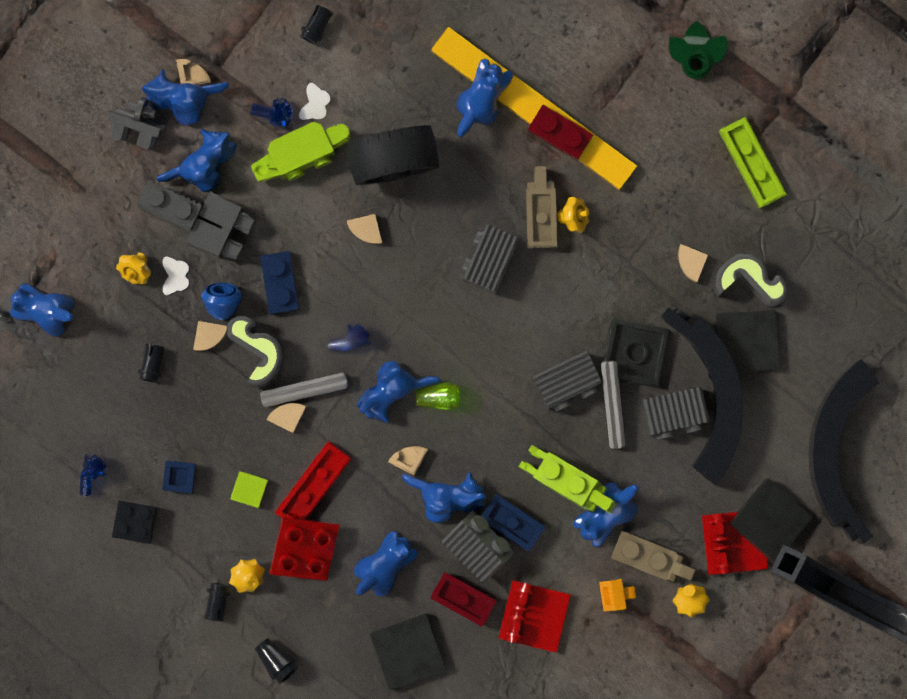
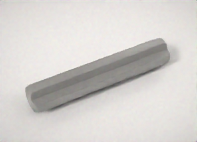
M605 361L601 363L609 446L611 449H620L625 447L626 444L618 368L616 361Z
M338 373L262 391L260 397L262 405L270 407L346 389L348 382L344 373Z

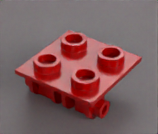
M738 512L702 515L708 575L768 569L767 558L729 525Z
M288 513L287 517H282L269 574L327 581L340 525L300 520L299 515L295 513Z
M512 580L498 639L557 653L571 594Z

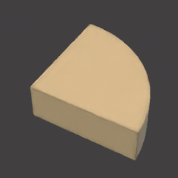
M187 59L176 60L181 84L191 83L199 86L211 84L207 72L200 65Z
M375 214L347 220L350 231L358 239L369 244H382Z
M680 244L678 249L680 267L689 280L697 283L708 255Z
M198 321L193 351H206L216 346L225 337L227 326Z
M297 403L284 404L273 410L266 420L294 433L306 406Z
M420 446L405 447L393 454L388 462L415 476L428 449Z

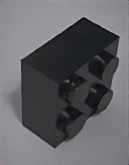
M119 500L112 537L151 544L158 507Z

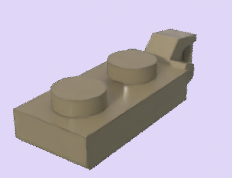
M546 166L534 167V182H527V249L557 248L556 188H554V182H547Z
M622 530L610 557L613 560L665 581L674 582L676 575L691 581L695 569L681 564L683 557L677 555L676 552Z

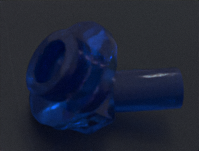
M282 97L273 100L272 107L252 103L250 114L270 119L269 123L273 126L285 127L288 126L293 117V109L289 102Z
M349 323L347 325L348 332L345 335L346 338L330 340L329 349L330 351L351 350L356 346H369L371 344L368 340L370 333L359 323L355 326Z
M88 454L84 455V469L80 475V495L82 496L91 495L92 478L95 480L97 477H105L107 475L104 470L107 465L96 454L92 457Z

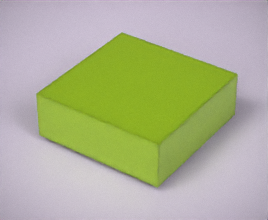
M239 471L230 499L260 508L269 480Z

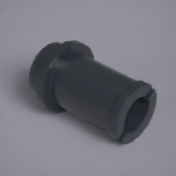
M316 5L306 27L302 26L300 37L316 45L317 41L322 40L321 34L333 13L323 6Z
M146 344L142 368L138 369L139 379L157 383L158 378L162 375L159 373L165 348L159 345L152 346V344Z
M211 583L210 588H207L209 597L204 619L223 622L226 598L231 593L228 591V585Z

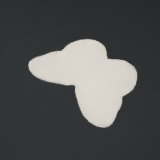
M309 83L306 90L309 103L301 109L299 118L301 120L311 118L322 119L326 116L325 106L330 102V95L326 91L320 90L314 83Z
M167 256L164 257L163 266L169 277L163 285V293L169 295L176 290L182 291L186 289L189 285V280L185 276L189 271L188 264Z

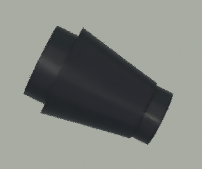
M269 638L265 639L255 648L269 676L279 684L285 682L297 671L298 668L294 665L295 660L271 642Z

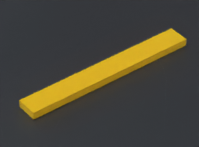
M450 27L445 30L431 49L434 55L472 83L481 59L489 60L490 65L495 64L499 66L502 73L508 71ZM513 75L511 83L497 99L498 102L529 125L541 106L545 105L593 134L592 139L578 161L617 190L622 188L637 168L636 164L515 75Z

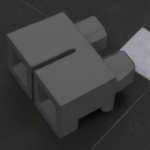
M210 191L199 213L201 219H196L186 243L190 247L202 250L220 259L224 256L229 259L238 260L244 245L231 240L235 230L250 235L256 221L245 214L242 207Z

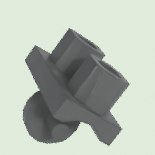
M143 97L140 98L138 104L128 101L126 105V110L128 111L116 108L114 112L111 111L108 117V121L112 122L110 137L126 141L130 128L140 131L136 145L151 150L156 144L158 137L165 133L167 125L152 120L156 115V110L147 108L148 99Z

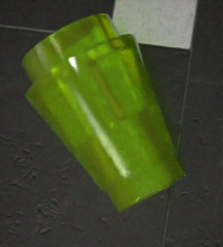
M451 381L416 389L417 407L449 411L460 407L459 385L451 384Z

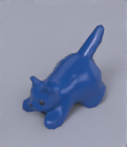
M481 59L471 87L463 91L456 102L457 110L463 116L457 131L459 137H463L474 123L489 125L494 122L499 113L497 99L511 83L513 78L512 72L505 71L502 73L499 66L495 64L490 65L489 60Z
M162 69L158 76L148 82L147 85H143L141 89L148 95L146 99H148L149 107L156 110L172 109L179 123L192 125L200 120V113L206 104L207 96L223 92L229 87V83L222 82L202 87L191 83L175 84L166 78L165 70Z
M201 129V134L204 137L202 146L187 156L180 166L158 175L156 179L159 182H169L175 178L182 177L188 183L197 186L201 192L212 191L218 187L221 181L218 166L232 158L237 149V144L229 142L230 134L228 132Z
M24 283L10 297L11 317L17 320L36 322L48 335L60 336L65 331L63 322L73 320V315L69 310L74 308V300L66 294H44L32 285Z
M389 361L379 368L376 377L377 385L367 389L358 400L356 406L360 408L359 411L361 413H365L368 419L382 420L388 423L387 412L389 405L406 396L414 389L438 384L440 378L427 376L415 379L408 371L402 369L398 362Z
M468 473L466 480L459 485L429 484L408 474L402 475V479L409 486L421 490L422 501L426 508L425 516L431 522L439 524L446 522L455 510L471 512L473 510L475 512L485 507L483 500L486 499V495L483 493V487L474 480L472 473Z
M615 483L605 485L607 491L604 495L615 501L617 506L612 514L596 507L594 512L586 511L577 516L573 521V525L577 529L581 528L580 534L583 539L587 541L592 540L594 547H600L617 525L627 523L636 516L638 506L631 500L639 489L636 484L628 486L623 491Z
M390 531L375 554L366 556L358 561L354 567V574L362 581L357 586V595L367 593L370 589L374 590L377 596H385L392 591L397 573L412 563L418 556L416 549H410V541L407 538H398L396 531Z

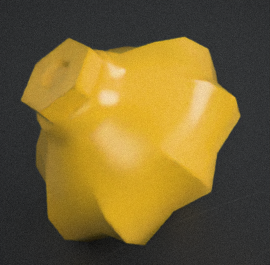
M568 198L564 208L557 213L558 221L561 224H566L567 228L573 232H584L586 225L589 223V209L585 206L582 198Z
M140 252L137 255H122L119 258V263L116 265V269L120 272L121 277L133 285L146 284L148 277L151 275V270L147 265L148 258Z
M241 559L236 566L230 569L231 578L229 583L235 586L239 593L254 592L258 586L263 584L265 568L260 566L256 559L248 561Z
M690 583L685 587L678 588L672 602L676 605L678 614L688 615L693 618L697 614L705 613L706 606L711 600L707 596L704 587Z

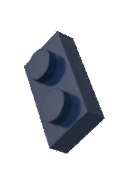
M286 251L260 256L269 314L274 315L298 311L299 304L290 252Z
M497 494L481 515L487 520L489 526L528 552H530L546 528Z

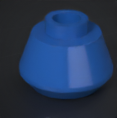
M213 283L204 289L201 293V298L210 315L215 319L225 320L236 313L242 299V293L233 284Z

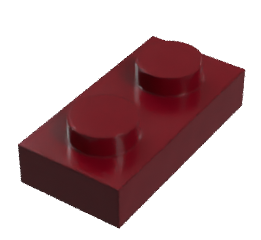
M545 105L541 106L527 129L529 133L577 162L593 137V134Z
M446 572L443 573L430 599L483 627L496 603L495 599Z

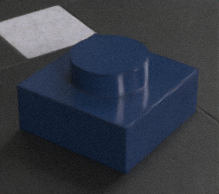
M165 461L162 490L193 494L196 464Z

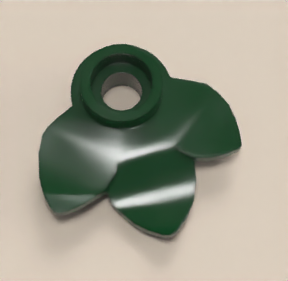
M695 21L687 29L683 39L670 37L669 53L673 60L682 64L683 72L687 77L695 80L702 79L710 72L711 65L720 62L725 56L727 38L726 36H717L709 39L705 28L698 21ZM699 61L702 68L694 70L691 67V63Z

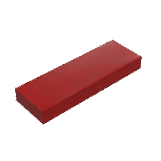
M328 441L274 513L281 518L287 517L288 513H295L299 515L300 520H307L352 459Z

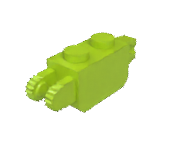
M311 122L271 141L268 147L269 154L252 164V171L259 183L281 177L282 180L286 178L289 181L296 180L305 174L304 170L312 166L318 169L331 163L330 158L335 156L334 149L343 146L344 143L346 144L351 139L350 129L347 125L340 123L337 126L334 125L324 130L321 124Z
M531 445L528 451L537 459H542L543 462L538 470L528 462L523 461L518 466L519 468L531 474L534 479L545 487L588 512H594L596 507H599L612 514L617 503L604 495L607 491L604 485L550 452L545 453Z

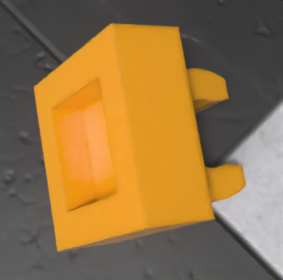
M622 579L599 582L603 612L626 609L625 600L636 598L635 586L623 587Z

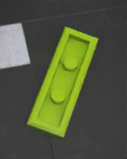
M746 117L718 131L759 209L787 195Z

